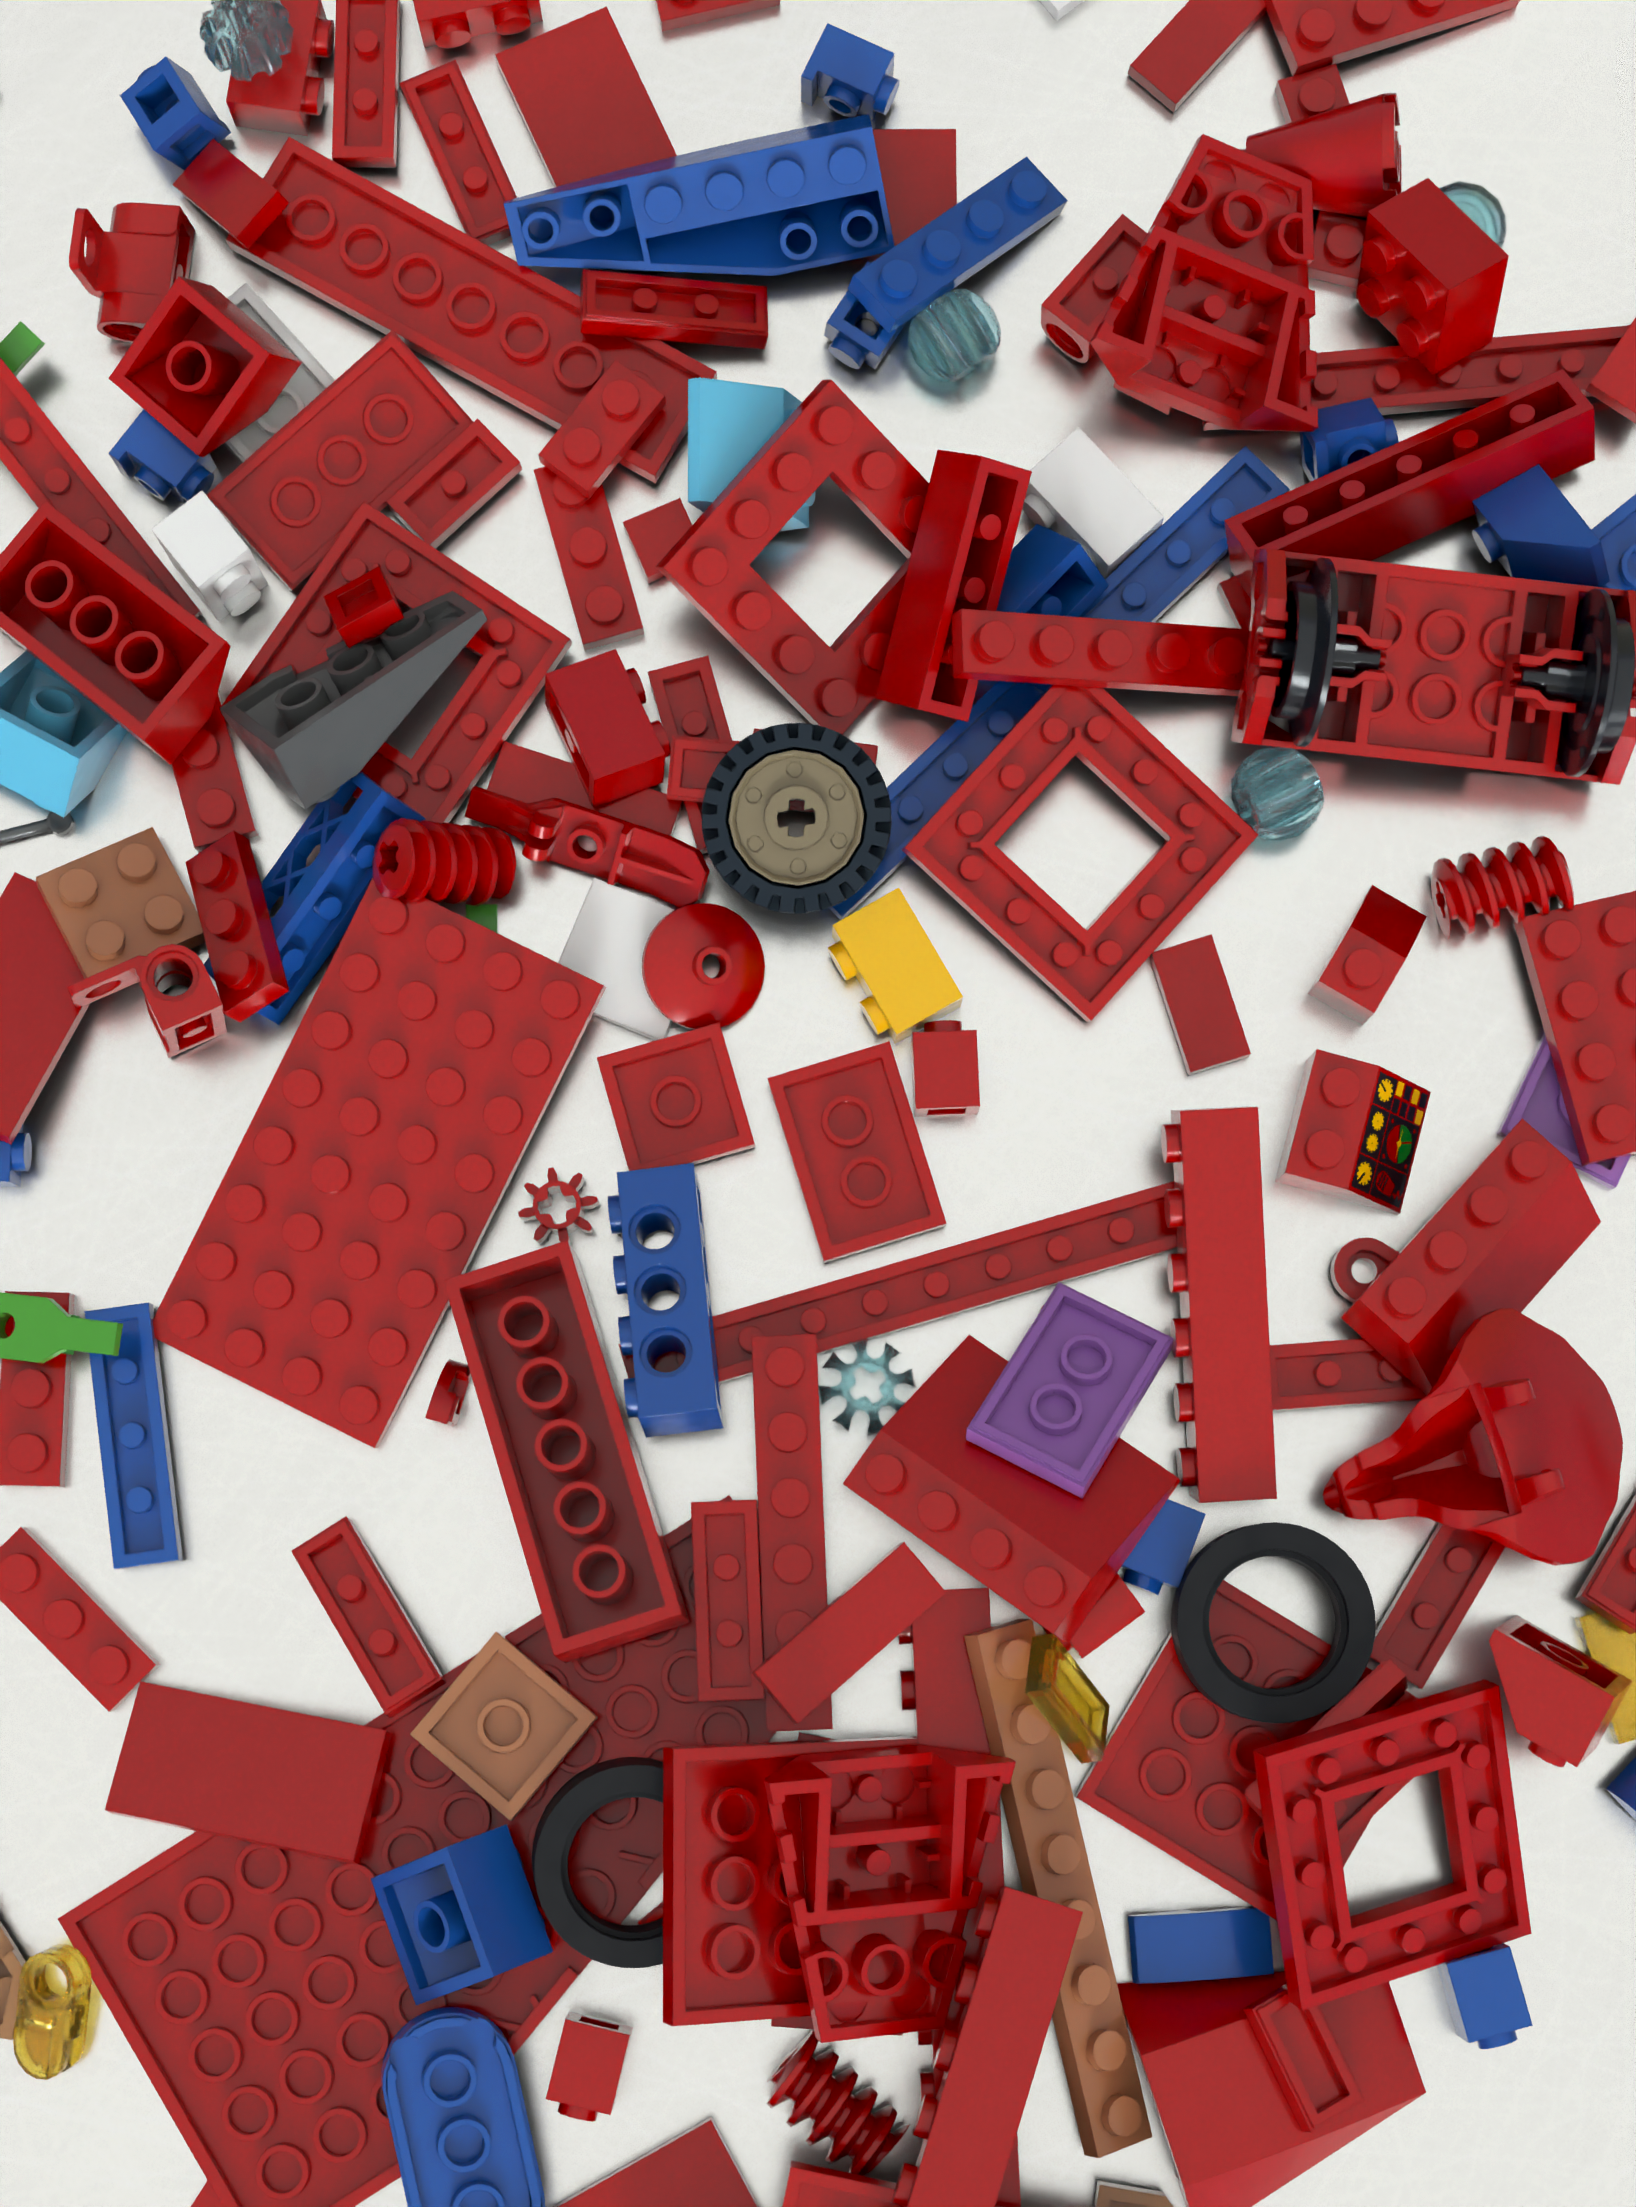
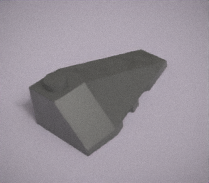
M451 591L403 613L404 618L390 625L378 638L367 643L355 644L348 648L344 641L326 649L329 660L297 675L292 666L289 665L270 674L219 709L225 720L277 788L306 810L315 803H320L333 797L341 785L362 770L487 621L481 608Z

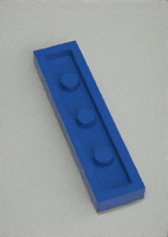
M1026 156L855 273L847 289L888 333H891L1060 215L1068 200Z
M148 1302L84 1311L85 1319L123 1323L118 1356L89 1353L114 1569H125L181 1561L183 1556L159 1350L153 1328V1304Z

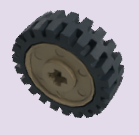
M785 723L770 726L747 736L737 743L719 762L710 777L703 799L701 814L703 838L709 857L724 881L743 898L758 906L776 912L791 914L821 911L833 907L857 893L870 880L879 867L887 850L892 825L889 794L884 779L871 758L863 749L844 735L826 727L805 723ZM794 800L804 801V811L814 810L816 817L815 824L804 826L803 836L800 837L789 836V826L779 827L778 823L779 814L789 812L790 801Z

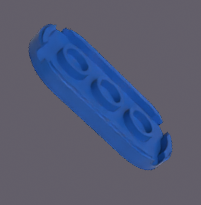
M459 2007L433 2009L410 2020L398 2031L389 2044L381 2070L382 2091L407 2206L545 2207L544 2191L517 2066L511 2047L502 2031L487 2017L478 2012Z

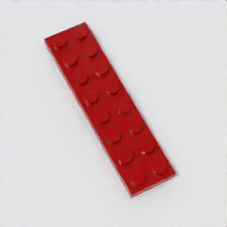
M288 137L263 179L278 190L289 204L249 249L228 234L226 241L231 250L385 335L393 329L407 347L556 429L562 426L613 361L617 359L665 395L666 405L619 462V464L656 484L688 430V379L701 377L717 380V371L660 340L580 333V296L526 266H518L515 260Z

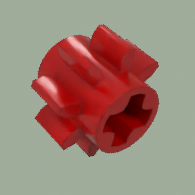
M551 1167L548 1168L547 1173L548 1183L540 1188L531 1183L524 1185L529 1195L533 1197V1207L524 1208L518 1214L521 1220L530 1221L537 1219L540 1222L533 1238L537 1243L543 1242L549 1233L558 1235L560 1242L568 1240L571 1243L569 1234L578 1228L585 1233L592 1234L594 1229L584 1219L585 1210L598 1206L599 1200L595 1196L582 1198L579 1196L578 1191L584 1182L582 1174L577 1173L569 1183L559 1181L558 1174ZM562 1193L568 1203L576 1202V1208L566 1211V1222L556 1224L550 1214H542L544 1208L552 1206V1195Z

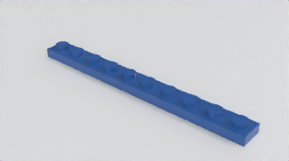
M1245 446L1105 579L1109 587L1080 617L1156 622L1228 553L1224 520L1289 492L1290 489ZM998 681L972 706L968 722L957 720L887 787L892 817L891 834L887 850L870 880L850 898L829 908L840 920L847 917L909 858L901 849L1052 684Z

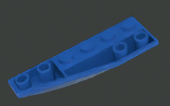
M869 114L690 152L504 201L518 266L776 276L882 254L895 247Z

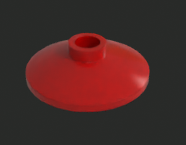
M696 903L670 912L654 927L643 951L642 976L651 1001L666 1018L690 1029H698L715 1023H720L722 1028L737 1021L748 1012L756 1001L764 980V954L756 933L747 921L736 912L716 904ZM708 954L714 955L720 964L719 972L713 978L705 975L702 969V962Z

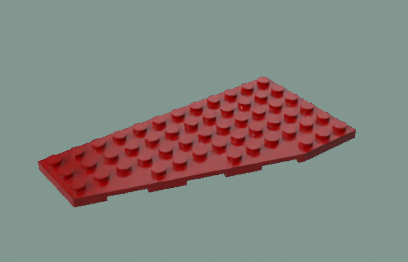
M728 1495L720 1501H732V1498ZM692 1519L664 1536L690 1623L568 1663H564L554 1656L542 1613L505 1636L507 1640L598 1716L597 1720L514 1820H508L410 1735L475 1657L473 1656L443 1675L447 1683L394 1717L390 1718L383 1713L364 1725L387 1730L392 1734L359 1865L196 1831L58 1918L223 2207H355L401 2177L382 2091L381 2070L389 2044L405 2024L418 2015L433 2009L443 2007L469 2009L491 2020L502 2031L508 2040L513 2055H515L592 1961V1959L572 1948L554 1930L540 1904L532 1871L533 1841L540 1818L553 1796L572 1777L595 1764L616 1758L642 1757L663 1762V1747L769 1742L776 1734V1732H767L765 1699L698 1702ZM641 1797L619 1799L594 1811L576 1832L568 1855L569 1883L578 1900L597 1917L621 1925L663 1873V1803ZM507 1824L513 1843L521 1856L522 1867L536 1906L543 1916L545 1930L553 1952L492 1978L416 2005L371 1878L447 1846Z

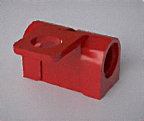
M149 203L117 204L113 207L110 232L102 230L88 209H76L69 253V267L87 292L100 298L97 330L101 334L122 342L133 343L177 277L181 276L189 279L195 229L180 206ZM85 237L87 243L86 257L84 255Z
M1124 214L1115 221L1041 304V326L1045 334L1064 354L1080 363H1086L1096 352L1090 341L1147 235L1143 229Z
M169 944L160 946L149 953L148 956L138 955L68 987L75 1008H79L135 983H139L145 997L149 1018L168 1058L227 1033L223 1004L203 962L194 951L182 945ZM182 985L189 988L186 992L177 996L163 994L170 986Z

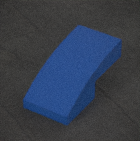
M1254 1906L1205 1911L1178 1910L1128 1916L1133 1983L1184 1982L1274 1974L1270 1916Z

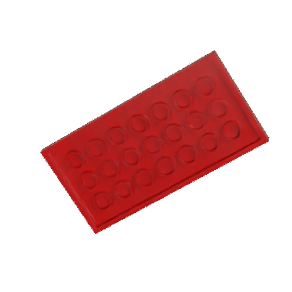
M372 878L153 1318L155 1339L373 1448H378L450 1304L443 1280L465 1274L606 987L425 897L418 901L404 899L403 895L397 899L383 897L376 889L374 879Z

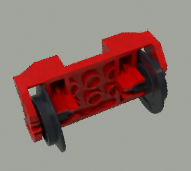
M1257 549L1254 551L1251 575V620L1244 676L1235 707L1231 741L1244 744L1620 785L1636 744V717L1631 716L1630 708L1636 709V591L1275 549ZM1310 571L1306 582L1290 581L1286 585L1287 578ZM1270 712L1275 718L1288 719L1290 734L1268 720Z

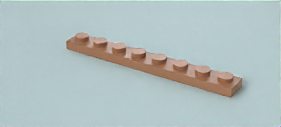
M1017 1619L964 1635L991 1755L1008 1757L1016 1761L1010 1784L1003 1783L1000 1794L1023 1892L1083 1912L1052 2018L1084 2155L1101 2158L1153 2136L1032 1619Z

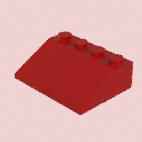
M968 1335L880 1429L843 1482V1485L1049 1632L1069 1643L1181 1480L1119 1437L1082 1499L966 1440L967 1427L1009 1362L971 1335Z

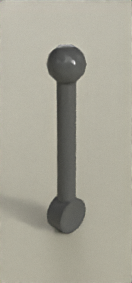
M51 811L47 819L1 830L0 844L52 831L56 835H66L72 830L74 820L70 813L63 818Z

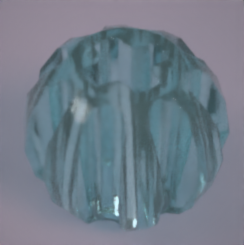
M211 0L214 10L202 13L200 38L205 42L204 54L220 72L231 69V76L235 80L252 82L253 75L257 72H266L270 77L282 68V60L279 56L291 53L294 28L288 23V10L279 0Z
M967 289L952 290L938 297L913 317L908 328V346L914 361L928 376L941 382L957 381L972 373L996 354L1001 343V326L994 309L982 296Z
M1271 746L1257 750L1242 762L1231 779V796L1235 810L1258 834L1260 839L1283 841L1298 837L1317 820L1324 806V794L1320 778L1311 762L1296 749Z
M868 1338L849 1342L856 1357L854 1363L846 1364L834 1352L831 1354L822 1368L836 1373L840 1377L841 1382L839 1385L832 1387L819 1386L822 1405L838 1399L846 1405L844 1412L832 1420L849 1432L853 1417L862 1414L868 1420V1436L877 1434L883 1427L879 1419V1412L881 1410L888 1409L895 1414L905 1404V1402L895 1397L894 1390L900 1387L916 1388L913 1369L900 1374H895L889 1369V1364L901 1355L902 1352L886 1342L881 1357L873 1359L867 1355L866 1346ZM863 1371L868 1378L874 1377L877 1374L883 1378L884 1382L878 1389L880 1397L878 1402L872 1404L866 1396L860 1397L857 1400L851 1396L850 1392L856 1387L854 1374Z

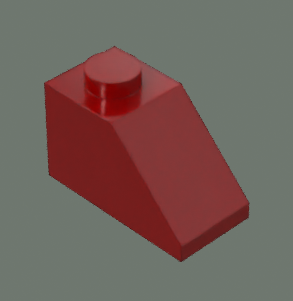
M1372 885L1308 994L1363 1025L1380 1005L1405 962L1427 916Z

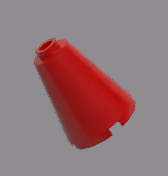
M1397 93L1380 94L1249 135L1246 139V149H1240L1312 180L1313 210L1367 218L1369 210L1402 193L1401 145H1399L1398 131H1395V126H1400Z

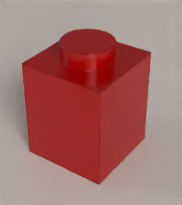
M955 1020L924 1023V1032H912L911 1037L914 1117L977 1115L980 1108L977 1030H962V1022Z
M569 2011L565 2018L546 2095L547 2100L559 2102L558 2112L560 2114L584 2121H596L598 2112L611 2115L633 2027Z

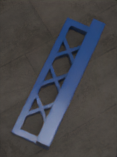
M362 771L341 785L333 797L315 806L261 883L269 916L270 910L279 897L284 896L283 905L276 915L270 919L289 991L257 1012L278 1025L281 1024L346 932L373 878L372 861L376 844L382 832L391 822L400 818L418 820L419 822L426 819L415 809L383 789ZM357 787H359L363 792L349 812L343 815V807ZM321 844L320 853L312 864L306 867L308 856L315 846ZM208 958L204 966L209 976L215 980L210 958Z

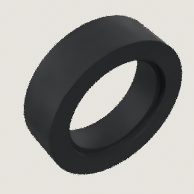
M1273 1522L1244 1526L1229 1531L1208 1543L1198 1552L1185 1569L1179 1588H1176L1171 1609V1632L1174 1648L1184 1672L1194 1686L1207 1699L1220 1708L1243 1718L1266 1723H1291L1305 1720L1337 1704L1351 1691L1362 1676L1369 1662L1375 1639L1376 1621L1372 1596L1355 1562L1343 1549L1324 1535L1289 1523ZM1266 1556L1294 1561L1312 1572L1325 1587L1335 1614L1333 1642L1322 1664L1304 1680L1281 1688L1257 1687L1234 1675L1219 1658L1209 1631L1210 1607L1221 1582L1241 1564Z
M624 1757L607 1760L581 1771L565 1783L546 1806L535 1832L532 1849V1871L540 1904L554 1930L572 1948L594 1961L609 1966L646 1968L663 1964V1917L641 1925H620L605 1921L590 1912L578 1900L568 1877V1855L573 1838L582 1823L594 1811L610 1802L631 1797L648 1798L663 1803V1762L650 1758Z

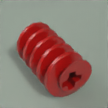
M400 818L387 826L376 844L372 861L373 879L376 889L386 898L397 899L403 895L404 899L414 901L425 897L436 903L444 900L451 904L465 902L468 905L480 906L486 903L490 897L492 899H501L509 894L515 879V849L510 837L501 829L481 828L472 825L460 826L445 822L440 824L439 822L427 820L419 822L418 820Z
M1545 836L1535 838L1530 849L1524 843L1517 841L1508 846L1506 855L1499 848L1490 847L1483 852L1481 861L1475 854L1468 852L1459 857L1457 866L1447 858L1438 859L1433 866L1431 878L1432 902L1440 928L1448 939L1451 933V922L1455 919L1459 920L1466 934L1471 935L1475 932L1477 914H1483L1493 930L1499 928L1501 909L1504 908L1508 909L1516 924L1525 920L1526 903L1532 902L1536 912L1541 913L1542 916L1549 915L1550 898L1556 897L1561 907H1565L1567 911L1574 909V891L1566 859L1550 838Z
M813 2030L796 2045L767 2079V2082L771 2081L774 2084L767 2105L773 2108L790 2099L794 2104L786 2123L792 2127L810 2118L813 2124L806 2142L811 2146L829 2137L832 2140V2144L825 2161L830 2165L848 2155L852 2161L847 2172L864 2176L872 2171L894 2148L910 2124L903 2125L891 2132L897 2116V2111L892 2105L885 2106L871 2113L878 2093L870 2086L852 2094L859 2076L853 2068L846 2069L833 2076L832 2074L839 2058L838 2053L834 2049L813 2057L818 2044L815 2031Z

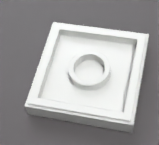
M594 877L558 963L606 987L593 1013L594 1016L655 1041L666 1038L672 1021L656 1008L646 991L642 976V957L650 933L659 921L674 911V909Z

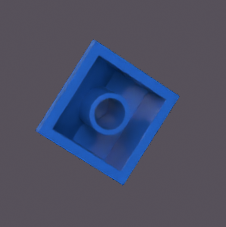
M507 1824L447 1846L371 1878L416 2005L492 1978L553 1952L545 1930L543 1916L536 1906L522 1867L521 1856L513 1843Z

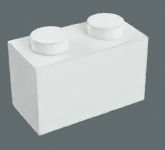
M1079 427L1029 470L1032 473L1023 504V510L1034 524H1039L1046 528L1051 527L1054 532L1079 542L1104 579L1162 526L1164 516Z
M203 490L152 528L153 533L174 567L218 622L229 614L233 617L243 614L260 599V590L268 585L248 546Z

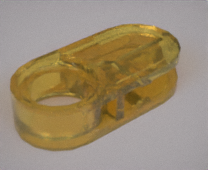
M56 1944L31 1956L23 1965L20 1974L13 2038L14 2054L22 2069L36 2079L48 2080L75 2066L82 2058L85 2049L92 1984L91 1969L82 1953L68 1944ZM48 1963H53L63 1971L67 1981L65 1995H58L49 1988L45 1980V1969Z

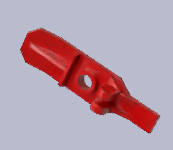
M473 786L465 817L500 828L524 841L522 854L530 860L539 862L546 860L548 863L553 861L607 879L608 884L615 885L619 883L652 894L678 908L702 899L710 870L701 851L670 835L556 797L525 803L477 786ZM580 835L591 837L597 845V850L587 851L579 845L577 837Z

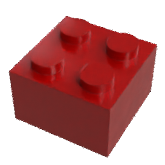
M1427 178L1368 211L1356 298L1368 316L1377 318L1397 338L1400 347L1408 356L1416 357L1435 375L1492 342L1509 255Z

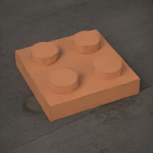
M153 827L36 876L38 889L84 979L138 955L148 956L149 953L160 946L175 944L191 949L205 943L198 912Z
M495 1632L410 1735L508 1820L512 1821L597 1720L598 1716L502 1634Z

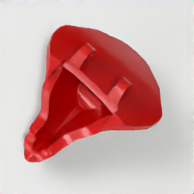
M1500 1308L1474 1320L1458 1341L1437 1383L1429 1394L1416 1404L1401 1426L1391 1436L1362 1450L1340 1465L1332 1473L1322 1496L1325 1505L1348 1518L1360 1520H1387L1415 1516L1428 1518L1452 1528L1474 1531L1488 1536L1502 1545L1534 1560L1554 1566L1582 1562L1594 1554L1618 1500L1623 1452L1621 1427L1611 1396L1604 1382L1562 1336L1513 1308Z

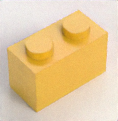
M899 888L832 925V938L835 944L828 947L829 954L846 981L855 976L867 998L860 1001L859 1004L877 1035L887 1030L894 1044H897L911 1036L912 1032H918L923 1029L924 1023L937 1021L961 1007L963 999L961 992Z

